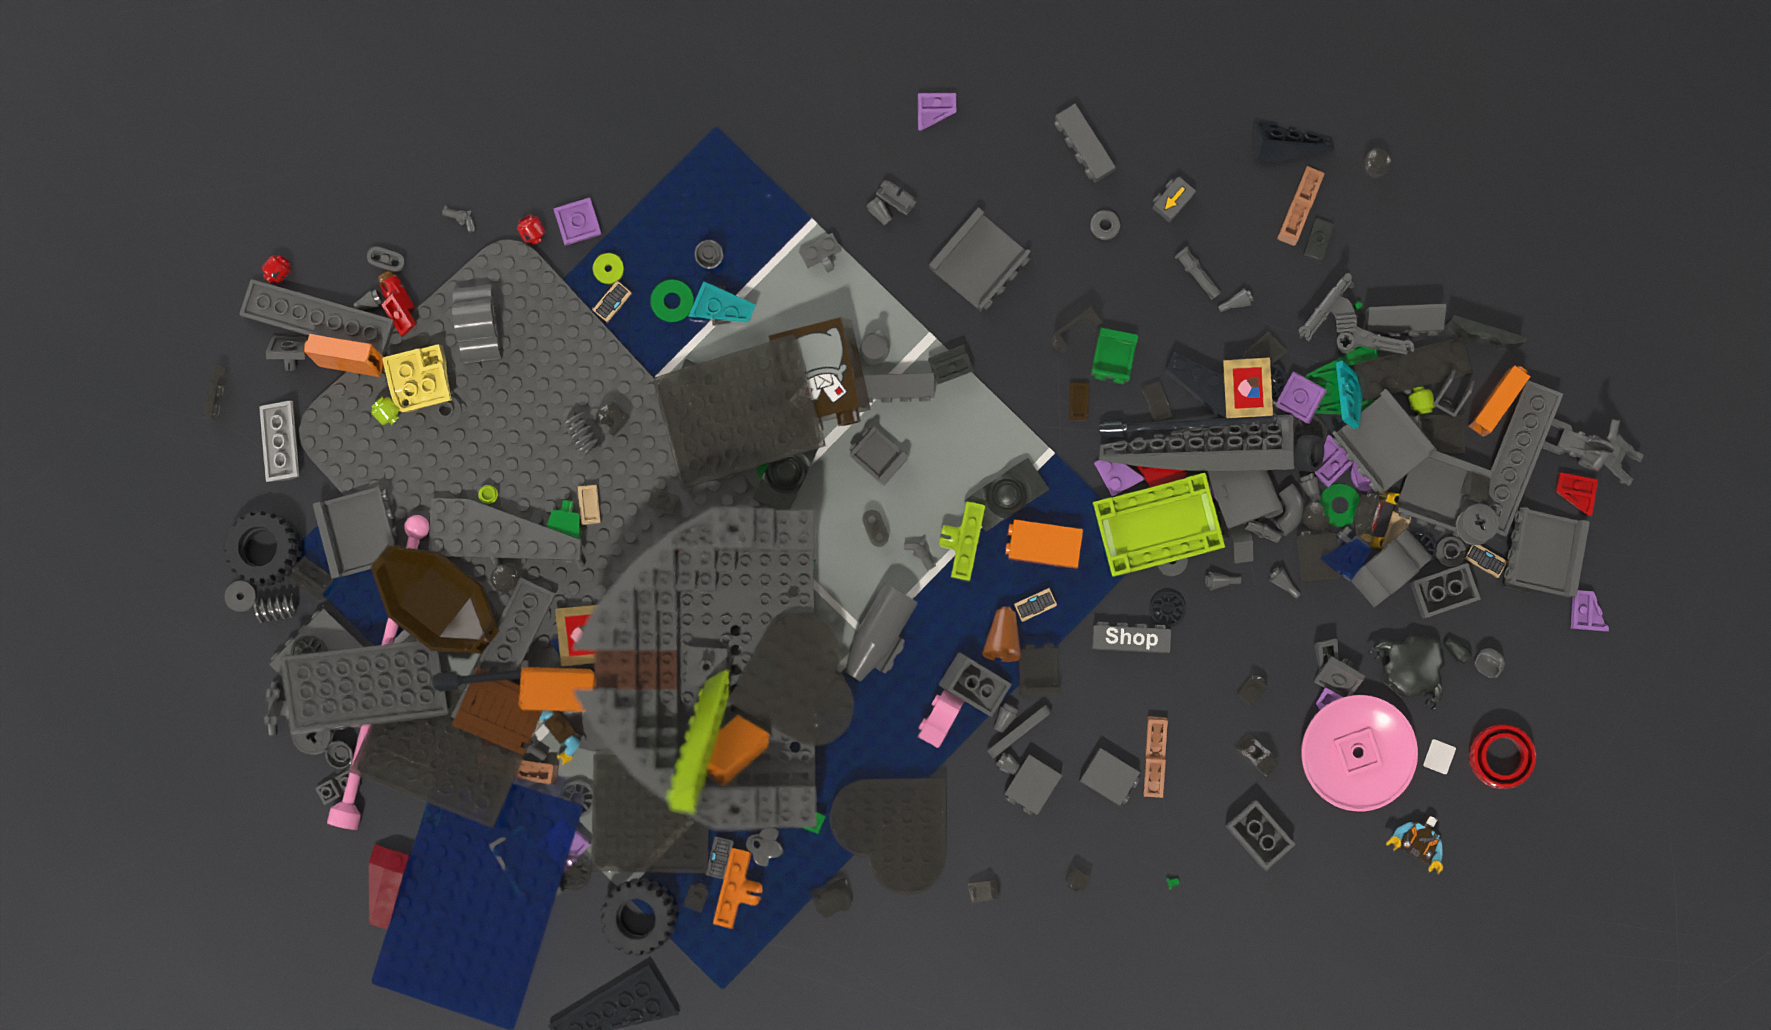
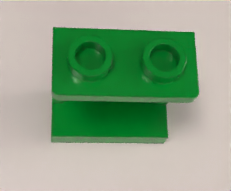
M1100 328L1091 375H1094L1095 379L1103 381L1106 378L1114 379L1113 382L1117 384L1129 382L1138 335Z

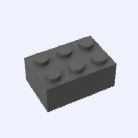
M1468 563L1409 583L1422 619L1481 600Z
M1257 800L1250 803L1225 826L1263 870L1269 869L1295 845Z

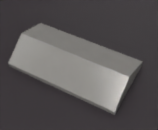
M293 401L259 406L266 482L291 480L299 477Z

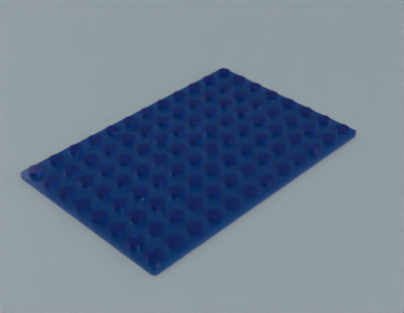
M441 761L373 973L372 984L507 1030H514L583 806L456 764ZM501 837L506 838V840L497 844L492 851L491 847L489 846L491 843L495 842ZM496 856L502 858L505 864L504 870L500 865L499 861L497 860Z

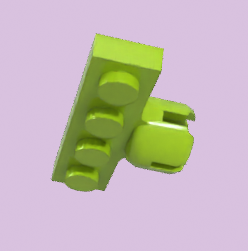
M966 501L962 525L960 527L944 525L941 528L940 534L949 535L951 539L939 537L940 547L952 549L956 553L951 574L953 578L970 581L985 505Z

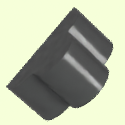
M492 284L453 289V324L463 365L502 360Z
M1406 528L1348 579L1370 604L1375 607L1409 581L1432 556Z

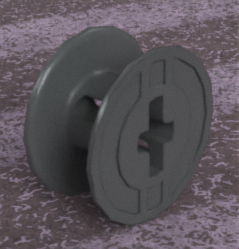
M1484 504L1469 506L1460 513L1456 520L1457 534L1464 542L1470 545H1482L1494 537L1498 531V516L1493 509Z
M333 729L316 731L315 739L317 742L309 738L311 732L292 734V739L299 751L305 754L317 755L325 752L329 744L333 742Z

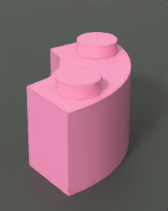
M946 690L943 691L941 696L937 695L932 703L935 707L928 720L924 718L919 726V729L922 731L918 737L939 748L964 700Z

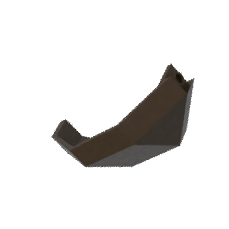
M387 545L371 565V570L388 618L431 651L483 653L499 633L483 586L440 552Z

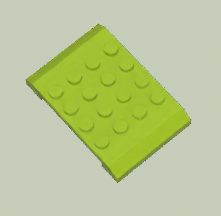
M1205 473L1093 502L1112 577L1225 548Z

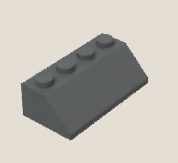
M1446 304L1369 307L1363 313L1364 330L1379 336L1389 335L1390 338L1400 337V334L1416 337L1420 336L1419 333H1427V336L1439 335L1438 332L1444 330Z

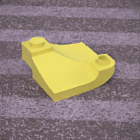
M438 344L382 358L393 403L399 407L401 412H412L420 408L452 401L447 376V360L443 345ZM406 399L409 401L408 406H404V401Z

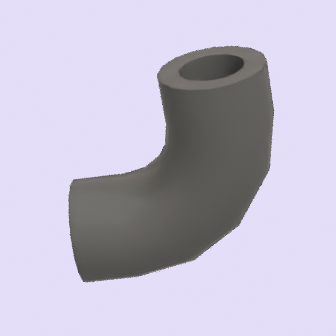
M1293 483L1278 493L1285 504V511L1279 518L1274 520V524L1284 536H1287L1300 524L1304 514L1303 499Z

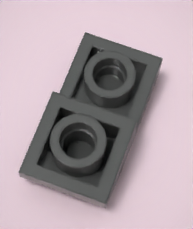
M350 769L315 788L324 805L344 795Z

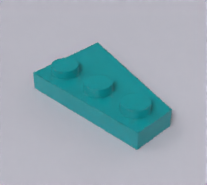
M703 281L688 317L749 322L756 304Z
M1339 361L1336 363L1342 420L1352 429L1360 427L1364 380L1346 363Z

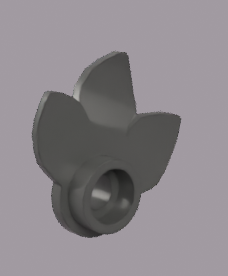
M766 828L761 830L759 834L748 837L746 848L749 852L753 853V859L758 865L767 866L769 858H775L783 854L781 845L775 841L779 833L778 830ZM756 840L759 842V846L757 848L753 846V843Z

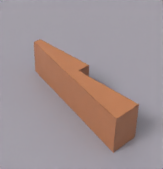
M1308 166L1306 167L1278 235V240L1295 246L1325 173Z
M1147 716L1144 797L1163 798L1167 717Z
M478 754L475 773L556 785L558 765Z

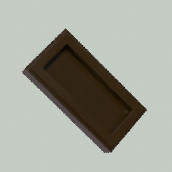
M1070 382L1069 421H1088L1089 382Z

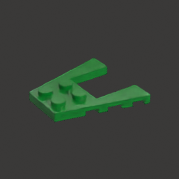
M1359 347L1352 353L1346 354L1304 376L1308 380L1327 389L1315 414L1342 415L1336 363L1343 361L1348 366L1378 360L1376 349ZM1378 398L1363 401L1361 412L1364 411L1367 407H1369L1372 403H1374Z

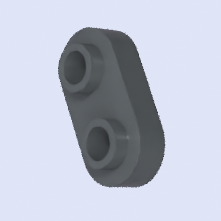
M373 247L367 253V260L375 267L391 272H400L405 266L404 258L397 252L381 247ZM379 254L381 255V258L379 260H375V255ZM394 260L399 261L397 266L392 265Z

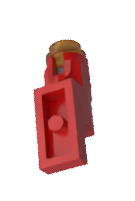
M387 271L378 277L379 286L386 298L382 307L389 318L394 320V326L399 334L403 336L416 325L415 320L410 314L416 307L399 278L392 274L391 271Z

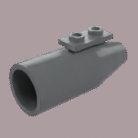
M884 584L855 634L844 672L860 682L874 668L886 674L893 667V660L896 655L903 650L905 640L900 638L899 635L918 602L899 590Z

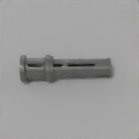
M1187 246L1175 258L1180 260L1185 267L1184 270L1194 276L1211 300H1213L1221 291L1199 265V260L1194 258L1189 251L1190 248Z

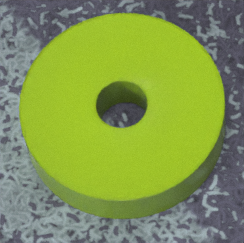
M605 253L595 260L593 272L598 281L610 285L622 278L624 265L617 255ZM607 266L612 267V270L610 272L605 271V268Z

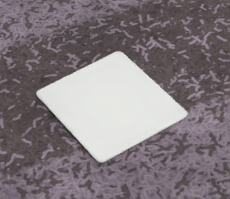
M1433 739L1423 766L1447 774L1456 748Z

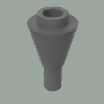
M1244 288L1229 299V301L1218 305L1220 312H1223L1230 308L1252 306L1250 302L1254 300L1250 290L1245 291Z
M1277 567L1270 573V582L1287 590L1294 598L1301 594L1293 586L1283 567L1280 569Z
M1209 572L1205 576V586L1210 591L1228 586L1229 584H1241L1240 576L1229 577L1214 572Z

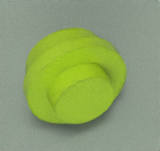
M485 485L479 490V499L484 504H492L498 498L497 489L491 485Z

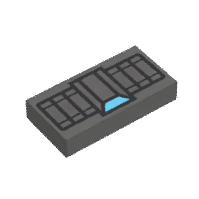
M719 837L714 838L706 875L724 879L734 841Z

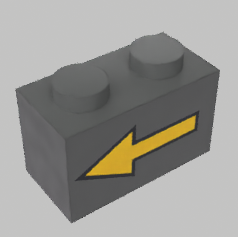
M1180 177L1176 180L1172 178L1165 186L1167 188L1165 193H1159L1153 200L1155 203L1153 209L1169 223L1196 192Z

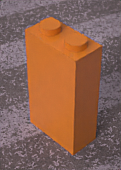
M310 334L304 346V352L319 367L376 377L381 376L384 367L383 356L371 344Z
M1515 365L1507 370L1468 426L1483 437L1491 433L1530 378L1527 370Z
M1014 520L1013 524H1009L1008 535H1011V542L1006 544L1005 554L1009 555L1008 559L1077 569L1083 529Z
M522 667L519 706L522 710L584 711L573 690H593V687H595V675L591 669Z
M736 716L718 732L706 776L714 782L725 786L768 748L769 733L742 717Z

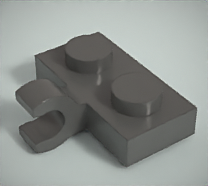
M833 233L799 250V253L807 268L822 262L825 270L829 273L834 270L829 257L839 253L841 248Z

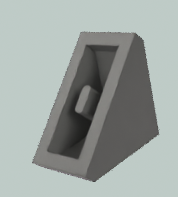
M1243 524L1230 528L1234 564L1254 561L1251 531L1243 529Z
M1337 639L1314 644L1319 671H1321L1331 656L1339 660Z

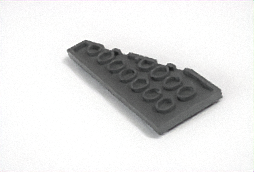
M431 498L428 551L440 552L445 557L581 560V540L470 499Z

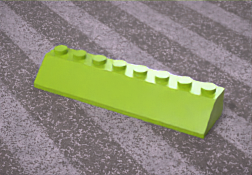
M724 670L706 680L704 688H700V701L696 702L694 708L695 716H692L690 720L691 730H687L685 741L687 743L682 746V760L678 759V773L673 775V789H669L667 800L671 801V810L695 813L729 699L728 670Z

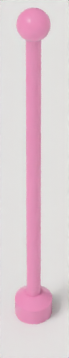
M413 515L406 520L404 526L405 533L408 536L406 548L418 549L420 539H423L429 533L430 526L425 517ZM390 618L387 621L382 645L394 644L398 624ZM374 724L361 726L343 801L330 808L327 823L330 825L358 830L361 814L354 805Z

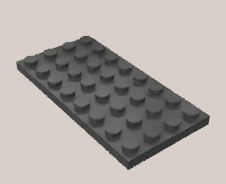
M419 641L280 658L291 735L448 714L445 692L433 690L432 675H437V673L441 672L438 651H431Z

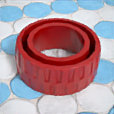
M1505 724L1493 725L1481 731L1474 738L1470 746L1469 764L1478 780H1481L1485 785L1497 789L1513 788L1524 783L1533 772L1534 765L1536 764L1535 746L1531 742L1530 737L1519 728ZM1498 738L1511 740L1520 752L1518 767L1513 773L1506 776L1494 773L1486 761L1488 746Z

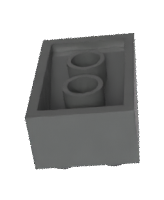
M958 652L939 683L941 687L990 717L993 716L1012 685Z

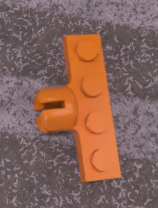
M731 848L713 924L733 929L739 904L757 905L761 897L751 895V893H762V885L746 879L751 852Z

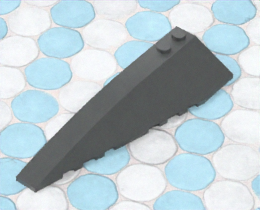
M1276 415L1277 423L1275 425L1268 423L1214 426L1209 428L1196 427L1172 431L1171 435L1167 436L1156 434L1154 438L1143 440L1142 437L1135 438L1130 443L1119 441L1100 445L1099 459L1113 463L1175 470L1265 471L1294 469L1293 415Z

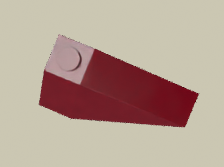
M374 844L369 860L370 925L389 930L412 855Z

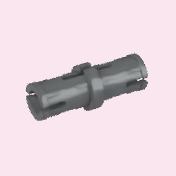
M1252 520L1243 524V529L1257 534L1260 538L1264 537L1275 543L1281 539L1282 532L1269 527L1264 522L1260 523Z

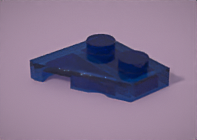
M1355 539L1322 556L1320 560L1345 579L1351 581L1372 549L1359 539Z

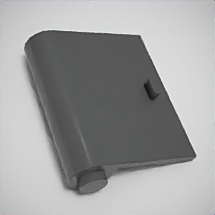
M1268 470L1207 471L1228 529L1263 516L1265 518H1272L1283 512Z

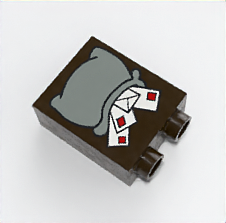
M839 317L768 335L788 426L801 427L802 435H810L824 431V421L837 418L838 426H847L861 422L859 413L871 410L852 320Z

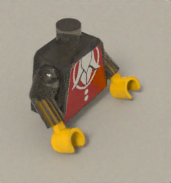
M1371 488L1366 495L1362 494L1353 518L1354 530L1356 535L1370 543L1372 548L1383 549L1380 546V541H1385V538L1375 537L1373 533L1384 500L1396 505L1397 502H1394V498L1400 495L1398 493L1385 491L1382 494L1379 490L1375 492Z

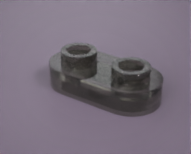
M876 510L866 511L862 521L871 544L875 547L885 546L889 540V535L880 513ZM869 517H875L876 521L869 523L868 519ZM876 535H882L883 539L881 541H877L875 539Z

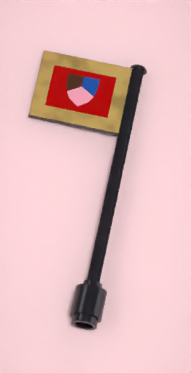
M1270 358L1223 360L1226 418L1130 424L1123 422V418L1104 419V421H1099L1100 437L1120 438L1124 437V433H1127V431L1268 423L1275 425L1277 417L1273 414Z
M597 605L555 609L561 666L549 668L591 669L595 671V651L573 650V647ZM521 670L467 676L457 675L456 671L439 672L437 675H432L433 690H438L439 692L456 691L461 684L520 679Z

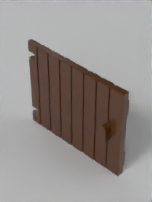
M476 668L473 675L487 674L489 672ZM510 681L470 683L452 725L524 755L526 749L520 747L521 743H530L543 710H522L519 706L520 686Z

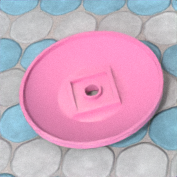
M1352 695L1329 703L1314 716L1304 734L1301 756L1304 772L1309 783L1323 799L1342 809L1369 811L1389 804L1406 789L1416 769L1418 748L1410 723L1396 707L1376 697ZM1356 747H1361L1363 750V754L1359 758H1355L1353 755V750Z

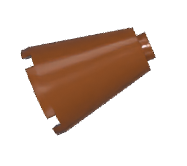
M1001 607L996 611L983 648V656L994 661L995 657L1001 658V662H1014L1021 658L1016 613L1012 611V608Z

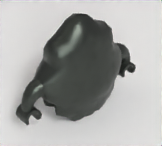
M1410 634L1404 642L1385 640L1368 651L1369 655L1375 650L1377 656L1374 659H1378L1382 655L1381 650H1386V663L1382 666L1383 682L1392 691L1396 692L1398 696L1415 698L1419 697L1422 692L1433 691L1434 697L1427 699L1425 705L1433 701L1434 706L1431 710L1439 706V701L1443 694L1439 670L1445 665V659L1441 652V644L1436 637L1432 635L1420 636L1418 634Z

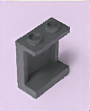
M874 426L872 429L869 427L862 434L864 438L861 442L858 443L856 441L851 446L849 457L882 486H885L909 459V455L901 451L877 427Z
M1099 748L1079 782L1120 806L1121 803L1126 804L1131 795L1128 793L1131 787L1135 788L1141 778L1138 777L1140 772Z
M1027 755L1020 770L1004 792V795L1007 796L1005 800L1013 805L1019 803L1023 806L1022 810L1031 816L1033 813L1038 815L1062 775L1031 755Z

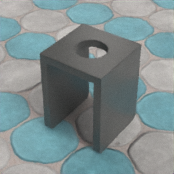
M1455 370L1451 372L1433 404L1454 417L1471 394L1475 384L1474 381L1471 382L1458 403L1444 396L1443 394L1454 378Z

